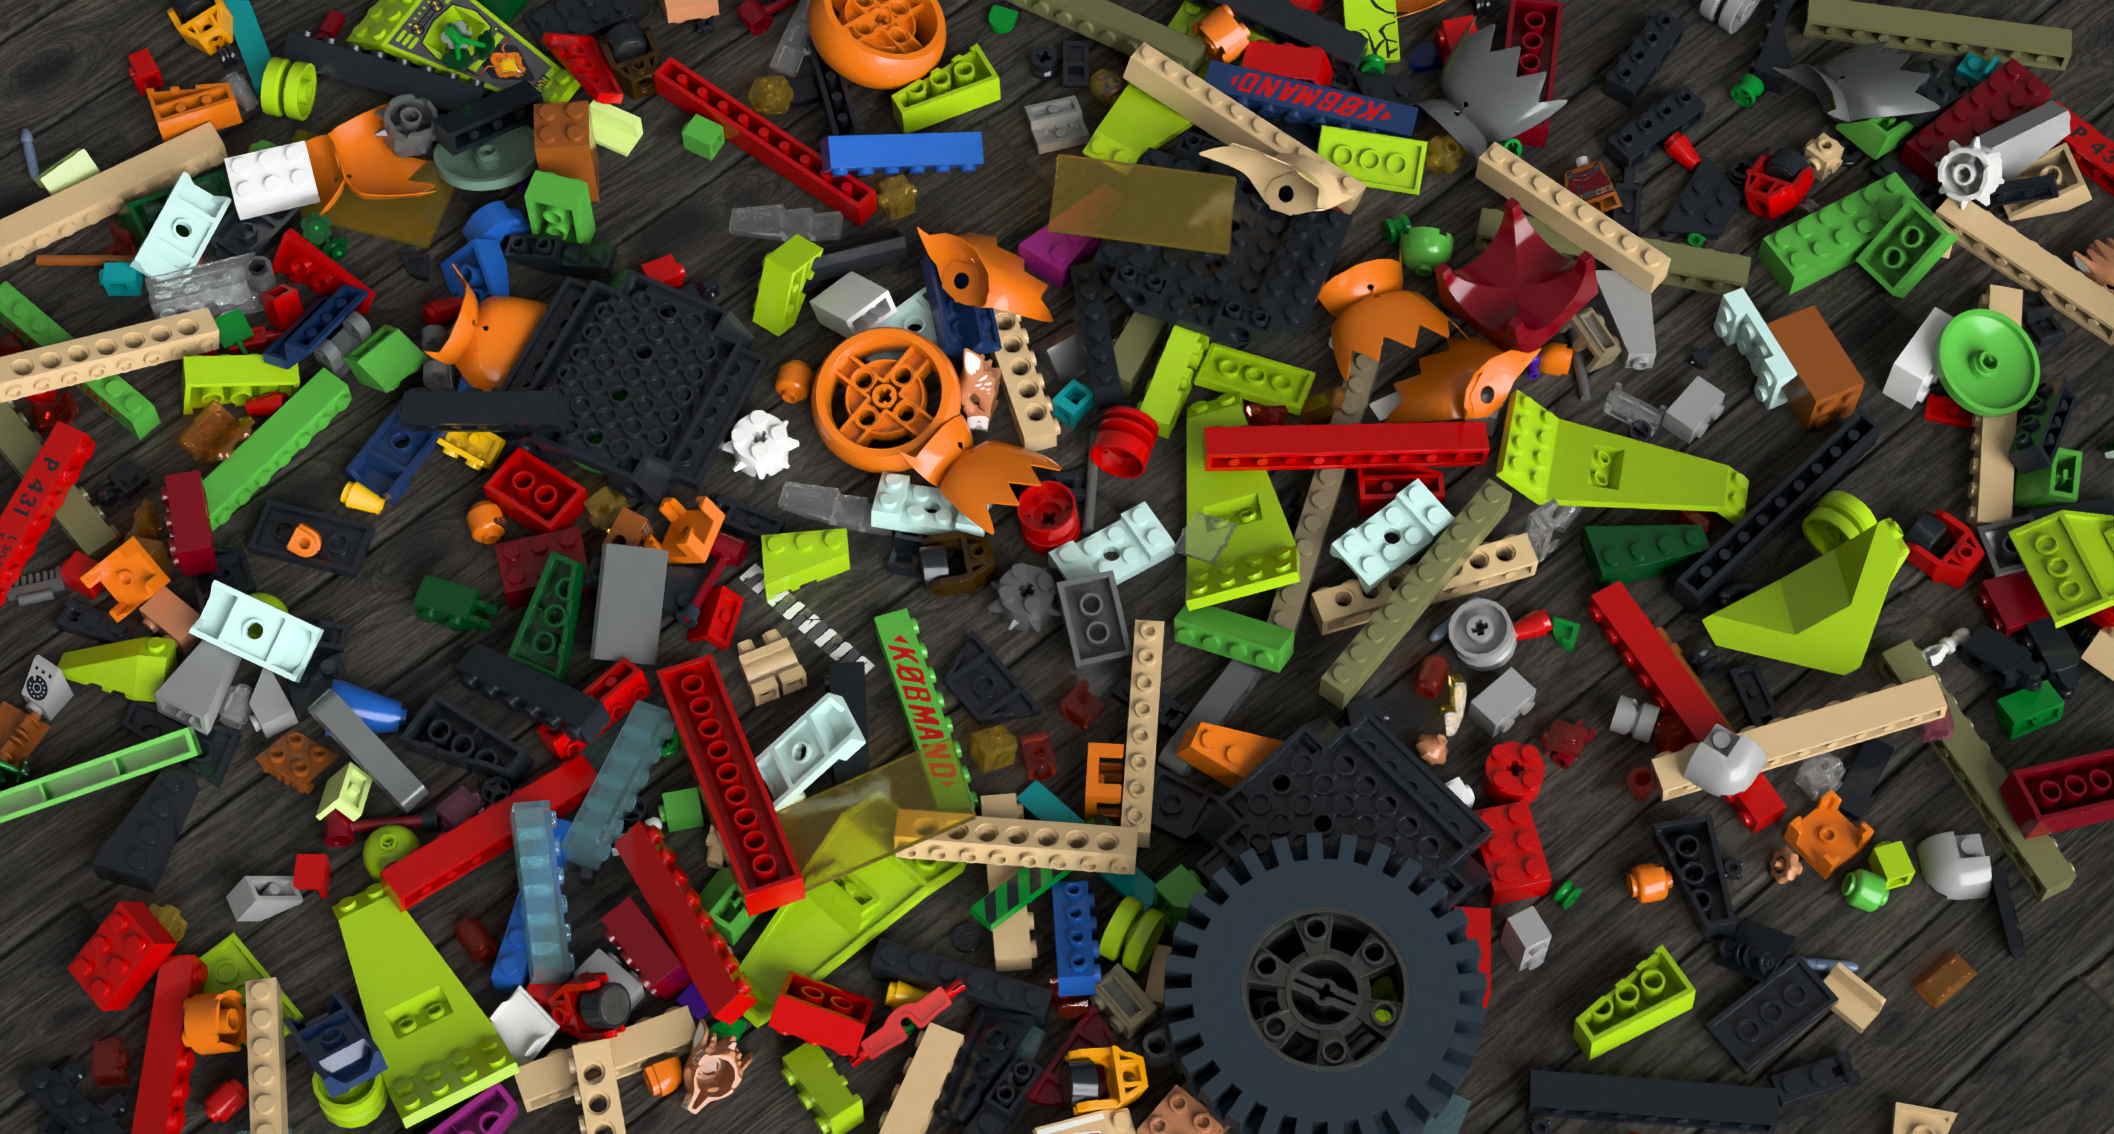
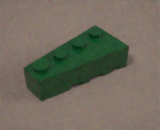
M1702 525L1584 526L1580 545L1598 591L1618 581L1625 585L1688 570L1711 548Z
M551 551L507 657L558 681H568L586 564L561 553Z

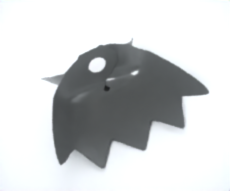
M1477 16L1470 21L1462 32L1440 75L1439 82L1444 99H1428L1408 105L1415 104L1420 106L1464 148L1471 157L1466 173L1478 162L1479 157L1485 152L1487 142L1511 139L1541 123L1567 103L1566 99L1539 102L1540 93L1547 74L1546 71L1516 77L1521 51L1520 46L1490 52L1495 24H1491L1469 35V31ZM1464 102H1468V107H1464Z
M1888 41L1853 47L1824 62L1820 70L1810 65L1799 63L1790 69L1773 67V69L1815 92L1822 105L1823 112L1835 122L1842 123L1865 118L1909 115L1940 109V106L1933 101L1915 93L1918 87L1930 76L1929 73L1900 70L1910 55L1879 52ZM1831 93L1833 95L1835 109H1833L1829 103V96Z

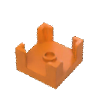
M697 496L696 498L701 510H686L675 498H663L659 510L671 522L662 544L654 536L648 534L643 545L646 548L669 550L667 564L705 563L725 518L724 513L707 496Z
M134 536L80 578L89 589L101 581L118 601V604L109 611V614L117 623L171 581Z
M1088 742L1085 821H1089L1095 815L1101 813L1112 823H1120V809L1098 808L1097 803L1121 804L1122 786L1120 784H1104V782L1121 783L1123 764L1100 762V757L1123 758L1124 744Z
M1832 789L1820 799L1817 808L1802 819L1798 816L1789 823L1783 837L1825 880L1864 849L1874 832L1864 821L1860 824L1859 829H1857L1838 811L1842 800Z

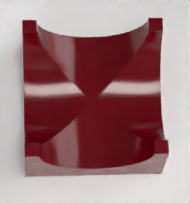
M1511 197L1504 204V216L1499 230L1484 252L1472 263L1459 270L1451 271L1449 266L1441 262L1435 268L1441 303L1445 308L1504 352L1515 350L1529 353L1542 347L1599 292L1594 256L1585 250L1577 257V260H1572L1558 253L1537 234L1526 219L1520 202Z

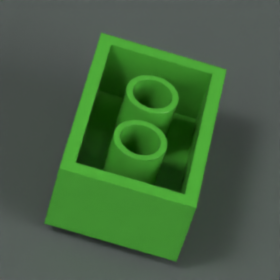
M535 170L524 195L532 235L561 236L564 243L590 244L596 227L587 182H583L578 178L558 176L553 172Z
M1910 198L1855 260L1893 296L1905 298L1959 236L1921 201Z

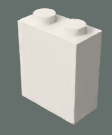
M852 271L810 301L819 323L846 338L860 331L876 328L897 312L887 289Z

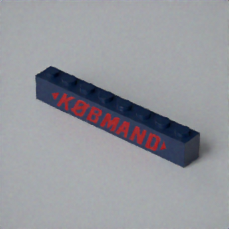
M1210 60L1205 82L1250 111L1257 112L1264 117L1274 116L1283 118L1290 123L1300 122L1309 124L1316 129H1321V125L1411 139L1419 109Z

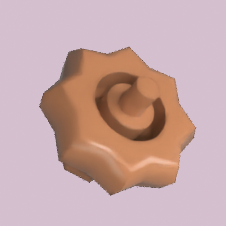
M1422 734L1418 737V743L1415 748L1420 753L1421 759L1426 760L1431 766L1435 764L1443 765L1448 754L1446 747L1448 740L1441 734L1437 736L1435 734Z
M1789 847L1775 851L1773 859L1769 862L1771 867L1770 876L1775 878L1779 884L1794 880L1795 876L1800 875L1803 869L1802 864L1799 862V856L1793 853Z

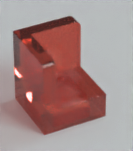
M1683 510L1677 525H1702L1707 536L1719 523L1720 518L1711 511Z
M1085 679L1061 701V715L1082 731L1105 709V705L1088 692L1089 682Z

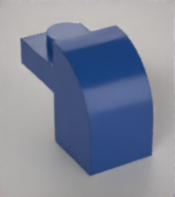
M495 201L477 210L466 223L462 233L468 242L477 238L498 240L500 244L505 235L527 234L531 227L519 209H508L503 201Z

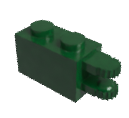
M427 574L412 603L416 616L426 623L437 622L454 631L464 630L470 632L472 628L489 632L492 628L491 622L477 615L479 613L496 617L499 612L498 607L494 604L482 601L478 589Z

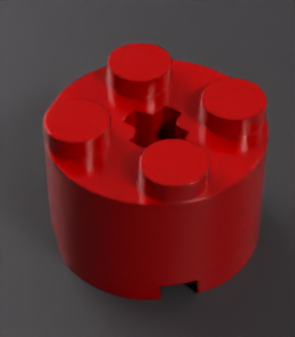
M1507 742L1494 746L1486 761L1482 776V788L1485 795L1496 802L1497 806L1527 800L1529 805L1539 795L1545 767L1538 749L1533 745H1526L1520 742Z

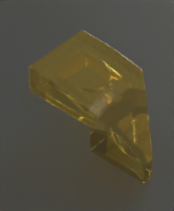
M1461 674L1449 675L1451 704L1440 706L1441 714L1444 715L1446 736H1452L1457 733L1464 713L1466 681Z

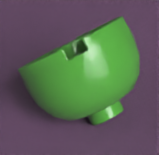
M1433 227L1409 228V233L1405 235L1404 231L1401 232L1399 253L1401 249L1402 262L1409 269L1415 271L1417 275L1430 276L1441 262L1446 265L1449 263L1454 238L1451 234L1447 232L1445 237L1439 234L1440 229Z

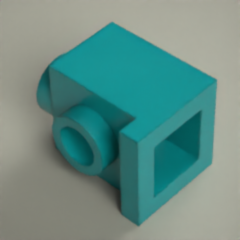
M117 261L115 263H104V269H100L99 281L100 285L105 287L108 296H141L144 274L130 267L131 262Z
M1073 378L1052 399V415L1071 429H1074L1081 418L1095 405L1093 390L1087 384H1081Z

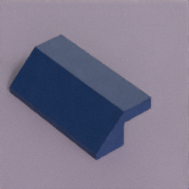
M927 255L920 260L938 347L945 354L957 358H963L964 348H969L979 355L981 353L987 354L1000 351L1002 346L994 309L968 306L955 302L942 288L937 266L930 256ZM963 272L958 273L954 279L955 286L958 289H964L968 286L969 277Z
M344 284L331 297L322 295L263 353L264 363L287 370L307 357L368 296V291Z

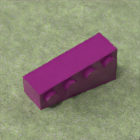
M1103 186L1018 245V256L1024 259V267L1063 289L1072 279L1069 266L1087 262L1100 247L1124 197Z
M498 1082L490 1086L428 1134H502L519 1114L518 1107L501 1083Z

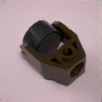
M632 22L622 23L613 27L605 36V41L600 42L599 45L620 89L624 90L625 94L634 101L656 94L653 73L662 65L660 48L651 29L646 27L642 31L640 25ZM646 79V82L644 84L638 83L641 80Z
M955 531L930 535L922 539L923 545L919 547L922 578L925 589H930L932 596L944 597L963 593L972 595L978 588L985 587L995 580V563L989 538ZM959 550L961 551L965 573L949 577L945 552Z

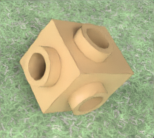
M1824 132L1816 140L1814 138L1809 140L1803 149L1805 152L1804 158L1809 163L1810 168L1814 169L1811 175L1815 176L1820 182L1829 174L1836 172L1843 162L1841 157L1844 147Z

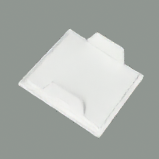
M521 985L518 986L507 1001L499 1005L489 1018L505 1042L517 1066L526 1060L535 1059L560 1028L557 1022Z

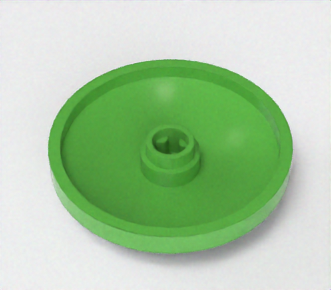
M1988 309L1968 310L1950 320L1937 337L1934 349L1937 375L1946 392L1964 409L1979 416L2003 417L2022 408L2035 394L2040 378V365L2036 349L2026 332L2006 315Z

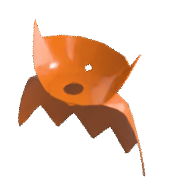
M389 103L352 118L337 126L326 135H320L305 142L318 194L324 207L319 214L320 216L337 202L345 184L356 196L365 200L414 198L437 192V190L425 192L435 187V184L408 180L426 163L425 160L395 156L393 150L384 142L383 136L375 135V132L383 128V121L375 115L376 109H386ZM335 177H339L337 182H334Z
M917 227L930 258L937 266L942 288L955 302L974 307L999 309L1039 321L1053 322L1049 310L1041 300L1048 284L1025 272L1024 259L998 247L996 237L971 232L957 236L949 233L928 235ZM958 273H966L969 277L968 286L964 289H958L954 284L955 276Z
M1401 249L1399 262L1392 259H1376L1355 265L1329 280L1323 286L1319 300L1330 314L1336 318L1331 326V338L1337 365L1345 381L1349 378L1352 351L1359 352L1378 361L1384 337L1414 348L1420 325L1443 337L1449 338V320L1471 341L1460 327L1427 298L1418 292L1402 290ZM1369 284L1374 286L1373 290L1367 288Z
M452 264L465 287V296L450 337L441 351L424 352L444 364H455L464 379L472 387L482 389L483 391H492V388L501 387L545 314L549 304L511 296H491L478 304L475 294L465 278ZM488 326V330L485 331L482 327Z
M1478 337L1470 338L1471 341L1467 338H1447L1449 350L1419 359L1421 374L1393 384L1403 401L1388 415L1385 421L1389 423H1420L1487 418L1498 408L1502 407L1514 381L1537 356L1541 348L1529 353L1515 350L1504 352L1496 345ZM1490 386L1493 389L1494 396L1491 402L1486 404L1482 402L1480 394L1484 387Z
M961 413L960 416H956L944 424L926 443L916 458L899 451L903 458L923 478L938 487L940 492L960 512L992 535L995 532L986 504L1020 505L1009 483L1041 486L1042 484L1031 466L1067 472L1050 458L1000 440L985 441L974 447V439L970 427ZM958 442L962 443V449L958 447Z

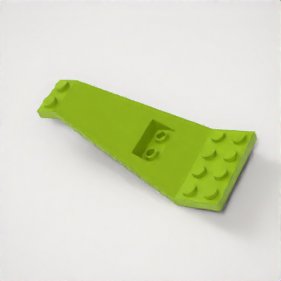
M1184 1L1168 27L1202 42L1200 35L1195 38L1192 26L1210 12ZM1249 30L1251 34L1247 38L1249 41L1257 42V40L1262 39L1267 40L1272 44H1279L1278 42H1275L1267 37H1264L1256 32ZM1206 54L1205 64L1195 74L1204 81L1211 60ZM1244 54L1230 64L1241 67ZM1129 83L1096 129L1082 153L1084 156L1129 181L1149 147L1158 149L1195 124L1132 83Z
M1518 389L1510 394L1496 476L1536 504L1713 511L1734 525L1745 517L1749 480L1729 465L1562 420Z
M1232 393L1223 394L1216 400L1209 402L1198 401L1193 403L1191 407H1187L1186 604L1189 611L1300 582V555L1267 470L1205 471L1202 448L1204 427H1240L1248 425L1243 412L1244 402L1241 393L1234 395Z
M2060 510L2008 532L2009 538L2055 628L2114 606L2113 515Z
M882 792L877 793L842 815L802 874L806 898L779 907L740 964L738 969L751 982L753 986L751 991L757 999V1002L743 1016L755 1027L759 1028L770 1020L789 970L821 981L924 898L963 873L966 867L964 862L896 857L895 835L899 810L902 809Z
M381 883L373 884L365 891L353 897L343 898L338 904L332 906V910L340 924L371 1037L380 1049L388 1067L387 1070L382 1072L385 1086L406 1128L520 1072L516 1061L499 1032L407 910L402 913L398 910L382 889Z

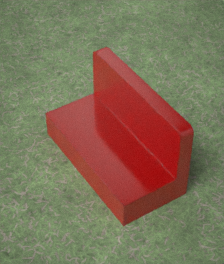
M724 585L712 588L699 609L698 624L689 630L687 641L694 643L705 639L720 650L728 649L744 598Z

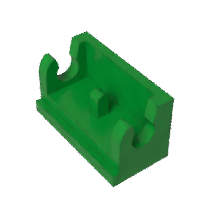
M2045 680L2041 690L2031 692L2028 689H2023L1998 699L1996 706L2001 713L1997 714L1996 718L2008 734V738L2013 740L2060 721L2065 702L2049 681Z

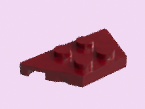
M1091 1004L1027 1096L1029 1103L1066 1107L1060 1091V1070L1069 1051L1105 1048L1114 1045L1122 1050L1121 1046L1115 1042L1114 1035L1109 1027L1105 1026L1098 1015V1010L1094 1005ZM1095 1064L1098 1075L1097 1100H1102L1108 1091L1103 1065Z

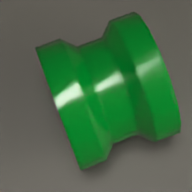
M1744 74L1739 79V84L1733 86L1730 94L1732 99L1740 106L1750 107L1754 104L1756 97L1763 93L1764 85L1755 75Z
M1400 214L1393 220L1387 218L1382 221L1383 233L1389 245L1397 244L1398 240H1400L1401 232L1404 231V235L1408 234L1409 228H1412L1406 214Z

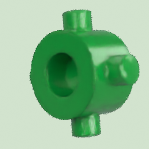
M1698 233L1686 235L1688 237L1686 242L1688 246L1702 248L1703 242L1706 241L1705 236Z

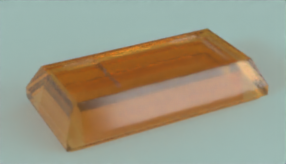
M1335 387L1307 398L1300 415L1302 423L1307 424L1339 411L1347 388Z
M1955 952L1913 988L1935 1010L1978 973Z

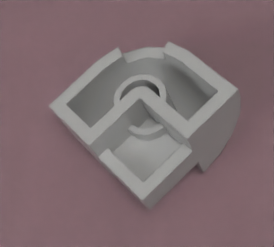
M1716 723L1704 742H1700L1685 769L1683 778L1718 797L1720 795L1743 793L1751 786L1767 763L1766 754L1746 735L1742 734L1740 737Z
M1954 831L1931 836L1918 845L1919 862L1927 885L1930 884L1937 892L1952 900L1987 898L1989 896L1992 882L1990 857L1985 856L1980 834L1954 836Z

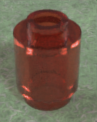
M1433 654L1423 658L1414 682L1416 686L1415 692L1419 696L1433 700L1442 693L1450 671V665L1444 657Z
M1666 716L1655 724L1656 752L1658 754L1666 751L1674 753L1683 750L1686 746L1684 723L1676 717Z
M468 918L458 925L455 931L457 941L473 962L485 963L494 957L498 944L481 921H477L475 918Z

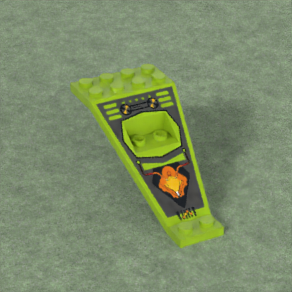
M378 0L346 39L347 43L362 46L363 50L385 52L396 57L411 60V63L418 66L424 64L435 67V73L444 75L445 71L459 74V80L468 82L469 78L484 81V87L493 89L491 94L527 80L542 93L544 103L569 102L581 86L568 70L561 69L476 0ZM458 20L464 21L467 26L466 29L471 31L472 36L469 39L477 41L478 36L483 34L485 30H490L492 38L495 39L493 54L490 58H485L484 61L479 60V55L475 54V46L469 45L466 49L473 56V62L469 63V67L464 70L450 69L448 64L442 62V57L448 54L451 49H449L448 43H444L441 40V33L446 30L445 25L451 22L454 24Z

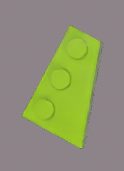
M796 234L775 251L769 252L762 261V277L757 285L759 288L758 296L753 304V322L778 337L795 324L806 296L802 292L807 279L812 280L815 273L811 270L812 264L816 257H821L823 248Z
M847 528L761 535L767 601L774 599L775 595L791 590L793 592L798 590L801 585L816 580L819 582L850 570Z
M804 1043L782 1057L784 1068L781 1070L782 1076L790 1087L795 1085L799 1090L800 1094L797 1096L806 1110L811 1108L817 1117L814 1121L822 1134H845L865 1121L862 1098L857 1093L855 1095L851 1094L846 1087L848 1084L847 1080L843 1075L839 1076L832 1067V1061L819 1045L815 1046Z

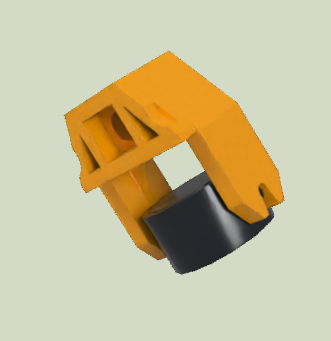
M172 0L173 8L168 9L167 13L189 45L211 56L217 52L216 46L224 47L226 42H229V44L233 42V15L223 0ZM205 26H212V28L208 29L207 31H204Z
M1115 1045L1105 1048L1069 1051L1068 1056H1065V1061L1061 1065L1060 1091L1062 1100L1066 1107H1073V1114L1077 1117L1100 1110L1124 1108L1139 1099L1148 1088L1144 1057L1132 1052H1124ZM1095 1064L1104 1066L1109 1097L1107 1100H1097L1098 1075Z

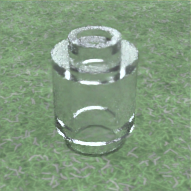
M244 684L231 686L219 711L221 715L219 721L229 728L241 729L242 725L247 723L248 716L252 712L249 702L254 690Z

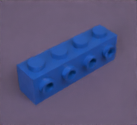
M1088 881L1057 882L1052 886V910L1059 996L1095 995V982H1101L1100 964H1094V958H1099L1098 940H1092V934H1097L1096 916H1090V911H1095L1094 892L1088 893Z

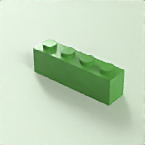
M1185 604L1174 618V638L1176 642L1277 673L1281 671L1294 653V630L1214 606H1206L1189 611L1187 604Z

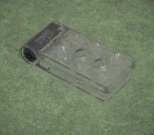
M254 252L145 278L150 294V305L156 319L208 307L213 319L239 307L243 315L263 311L265 309L260 294L278 286L271 261L264 256H255Z

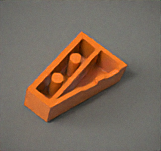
M230 83L196 85V89L180 90L179 86H174L170 88V91L155 92L154 88H147L146 92L163 142L165 143L209 121L215 130L243 123Z
M1200 722L1185 732L1176 756L1232 789L1284 741Z

